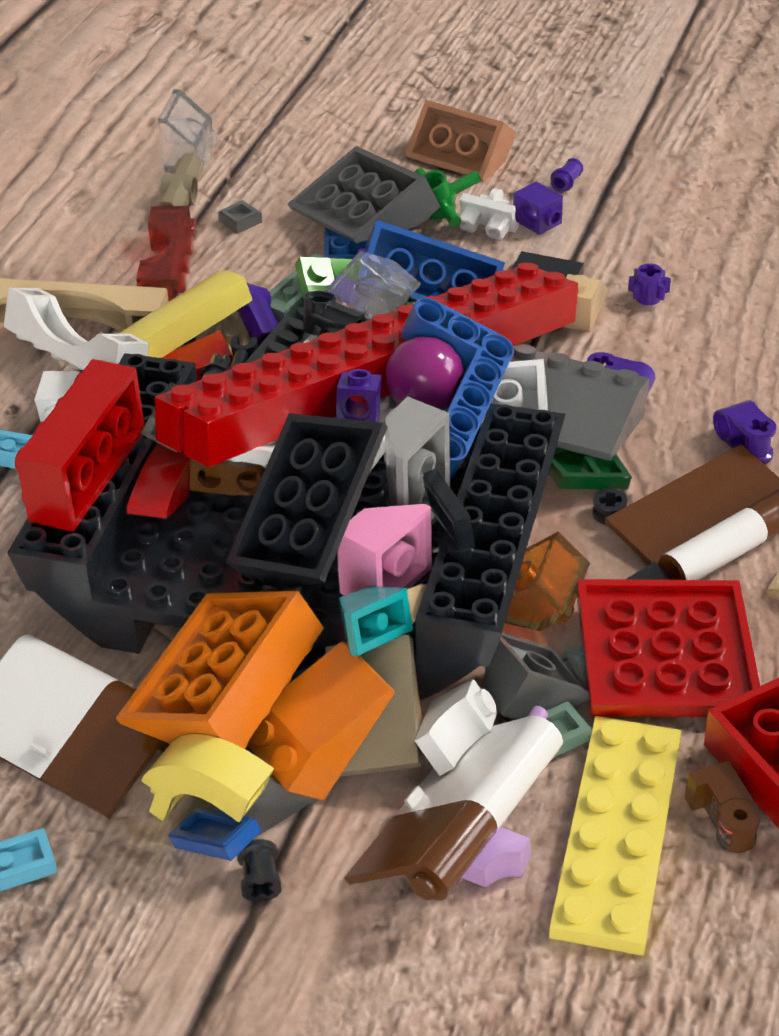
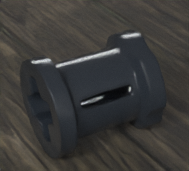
M254 839L237 855V861L243 867L244 879L241 881L242 896L249 901H269L277 897L282 891L281 878L276 874L275 862L279 855L278 848L272 841Z

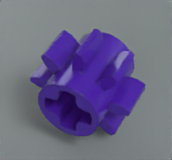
M652 263L643 264L638 269H634V276H629L628 291L633 292V299H636L640 304L655 305L660 300H664L665 293H670L671 278L665 277L666 271L659 265Z

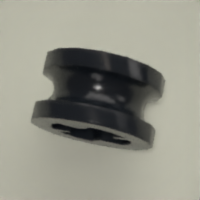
M612 488L598 491L593 498L592 515L594 519L606 525V517L627 507L628 499L622 491Z

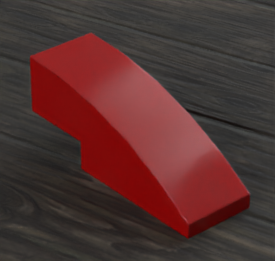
M160 442L156 445L145 462L127 505V514L167 519L189 497L190 458L184 455V451L177 452Z

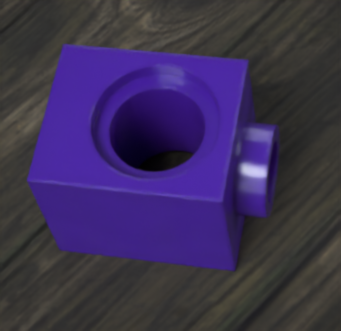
M537 181L514 192L515 220L519 224L541 235L562 223V195Z
M363 369L342 372L337 386L336 418L379 422L381 375L371 374ZM350 396H362L367 402L363 404L356 403Z

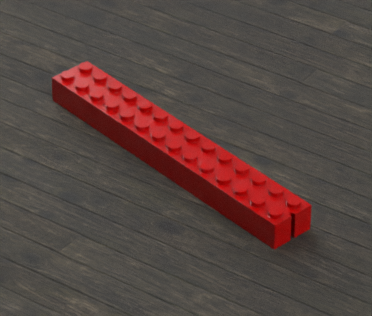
M520 263L518 267L508 271H497L494 276L485 279H475L466 286L450 288L446 293L425 298L434 299L506 337L515 346L575 322L578 282L566 279L565 275L559 272H547L538 269V265L534 263ZM414 304L399 306L396 311L374 315L368 321L349 324L345 329L334 333L321 334L317 339L306 343H295L284 351L264 354L261 359L236 364L228 371L205 375L200 381L188 385H177L171 388V391L155 396L156 441L177 452L184 451L185 456L207 467H211L249 452L254 448L278 440L289 413L336 417L337 386L342 372L363 369L371 374L381 375L380 399L389 396L385 380L386 364L392 352L405 341L401 331ZM350 396L356 403L363 404L367 402L362 396Z

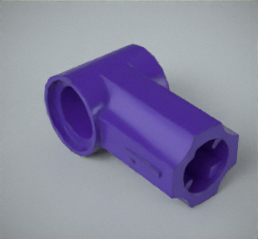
M247 283L253 300L236 312L239 313L250 338H257L259 347L278 323L270 308V292L264 287Z

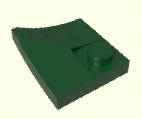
M558 447L555 449L548 473L559 489L602 490L612 488L628 490L632 476L617 454L614 455L611 461Z

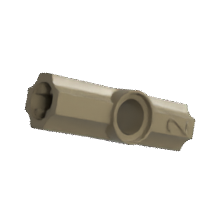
M184 153L183 157L177 160L171 174H164L162 177L161 195L154 207L155 217L159 218L164 225H175V222L182 218L188 203L196 202L198 181L204 168L203 161L198 159L194 153Z

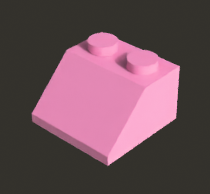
M426 504L364 508L350 519L337 551L340 593L345 596L366 586L409 589L432 569L431 507Z

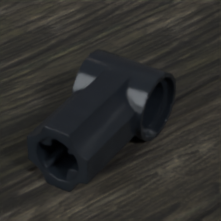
M311 291L304 296L303 330L308 334L319 336L324 333H334L345 329L349 324L370 320L365 317L364 313L337 303L336 296L330 292Z

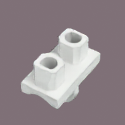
M498 188L492 189L489 196L481 194L478 197L463 193L459 199L462 210L460 213V229L473 233L479 224L486 225V234L492 239L501 241L508 231L516 233L519 227L518 222L515 220V206L511 205V201L503 199V190Z

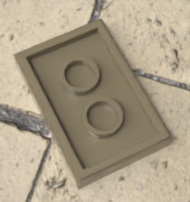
M402 635L360 655L396 692L339 777L422 766L421 749L414 741L419 731L413 638L410 635ZM336 645L325 647L326 654Z

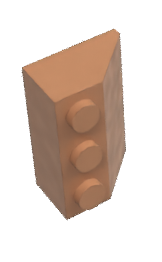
M425 100L404 156L461 175H467L476 170L481 181H486L506 162L516 133L505 122Z

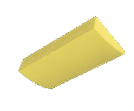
M220 270L118 334L129 333L148 342L147 356L162 358L245 306L253 299L245 277L232 271Z

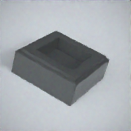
M242 200L218 211L219 222L238 234L262 223V213Z

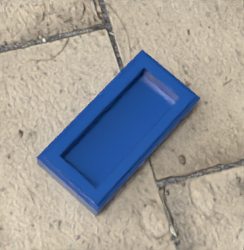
M197 807L170 832L168 837L174 848L232 861L262 830L255 818L244 816L240 822H237L225 812Z

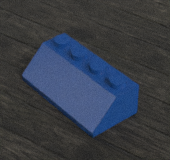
M376 220L369 235L362 259L358 284L416 302L420 298L446 293L450 288L466 286L475 279H485L494 276L497 271H503L505 262Z

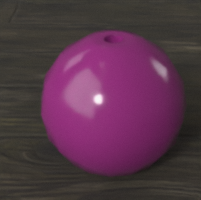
M420 336L404 341L392 352L385 368L388 392L398 405L404 399L410 397L440 410L447 409L464 376L460 357L448 343L436 337Z

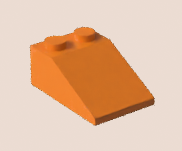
M341 641L282 690L271 706L267 717L261 721L249 739L247 746L259 759L274 768L273 776L288 792L324 800L396 691L360 655L351 656L347 643Z

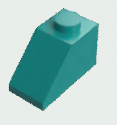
M366 586L339 598L345 637L351 656H359L413 630L407 588Z

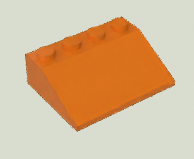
M299 591L207 593L122 708L116 719L121 725L170 744L173 740L183 735L204 734L221 738L245 749L261 721L269 714L270 708L284 687L290 683L292 675L304 657L312 650L314 642L324 627Z

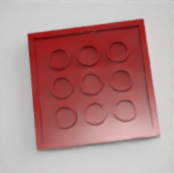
M577 579L576 596L586 685L589 691L590 716L707 717L709 709L760 686L739 580Z

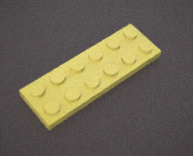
M595 716L549 928L550 939L644 956L682 730Z

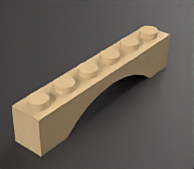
M0 278V328L4 327L8 288H39L56 297L64 317L87 319L103 323L120 332L169 302L167 288Z

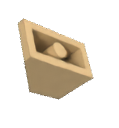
M568 274L566 279L578 282L575 322L563 327L590 332L608 296V288L601 280L588 278L584 275Z

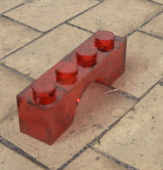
M151 206L148 219L151 251L160 254L140 260L136 283L139 287L167 288L168 301H171L187 291L186 274H190L191 269L190 256H193L194 252L193 238H196L197 235L196 219L190 218L189 206Z

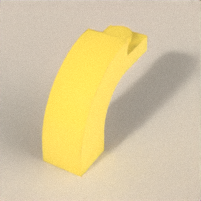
M187 734L172 741L146 772L141 781L151 787L150 792L154 794L149 812L163 822L185 794L208 801L237 822H240L264 791L274 768L249 751L229 741L210 735Z

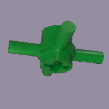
M422 168L416 169L414 172L426 178L440 205L431 214L430 219L439 220L445 218L451 227H458L461 224V218L455 211L456 194L481 182L478 172L475 170L449 183L445 173L442 171L432 170L425 172Z

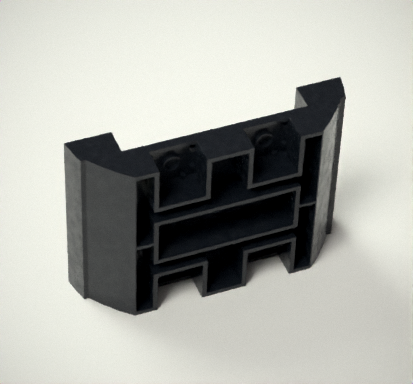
M124 353L118 364L135 367L137 370L145 432L74 532L29 522L28 518L26 519L7 552L26 590L33 591L39 595L59 615L101 648L140 654L155 623L182 628L207 593L299 591L324 627L314 642L312 650L326 652L325 647L338 645L341 641L347 643L339 599L344 595L340 593L337 553L325 583L288 589L257 584L226 563L254 495L234 496L190 491L189 489V497L167 519L127 514V505L139 474L149 455L159 443L156 441L155 396L171 391V388L174 386L197 382L196 365L193 362ZM491 403L485 414L478 437L474 438L465 459L450 481L451 490L470 515L475 548L458 550L438 520L431 526L432 569L412 586L415 587L422 583L423 585L427 584L415 622L412 624L413 630L403 634L410 635L413 638L420 701L459 681L479 666L489 667L503 631L565 419V413ZM384 454L369 473L351 519L364 508L388 507L387 493L385 492L387 477ZM306 656L304 657V659L302 660L297 669L302 668Z

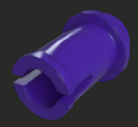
M576 158L568 159L562 168L555 169L551 174L552 187L559 192L569 191L574 185V180L582 174L581 172L584 170L583 164Z

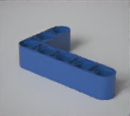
M420 298L414 303L402 327V337L405 341L420 336L436 337L448 343L460 357L464 370V376L445 411L449 413L451 481L473 443L513 356L514 348L506 337L434 299Z

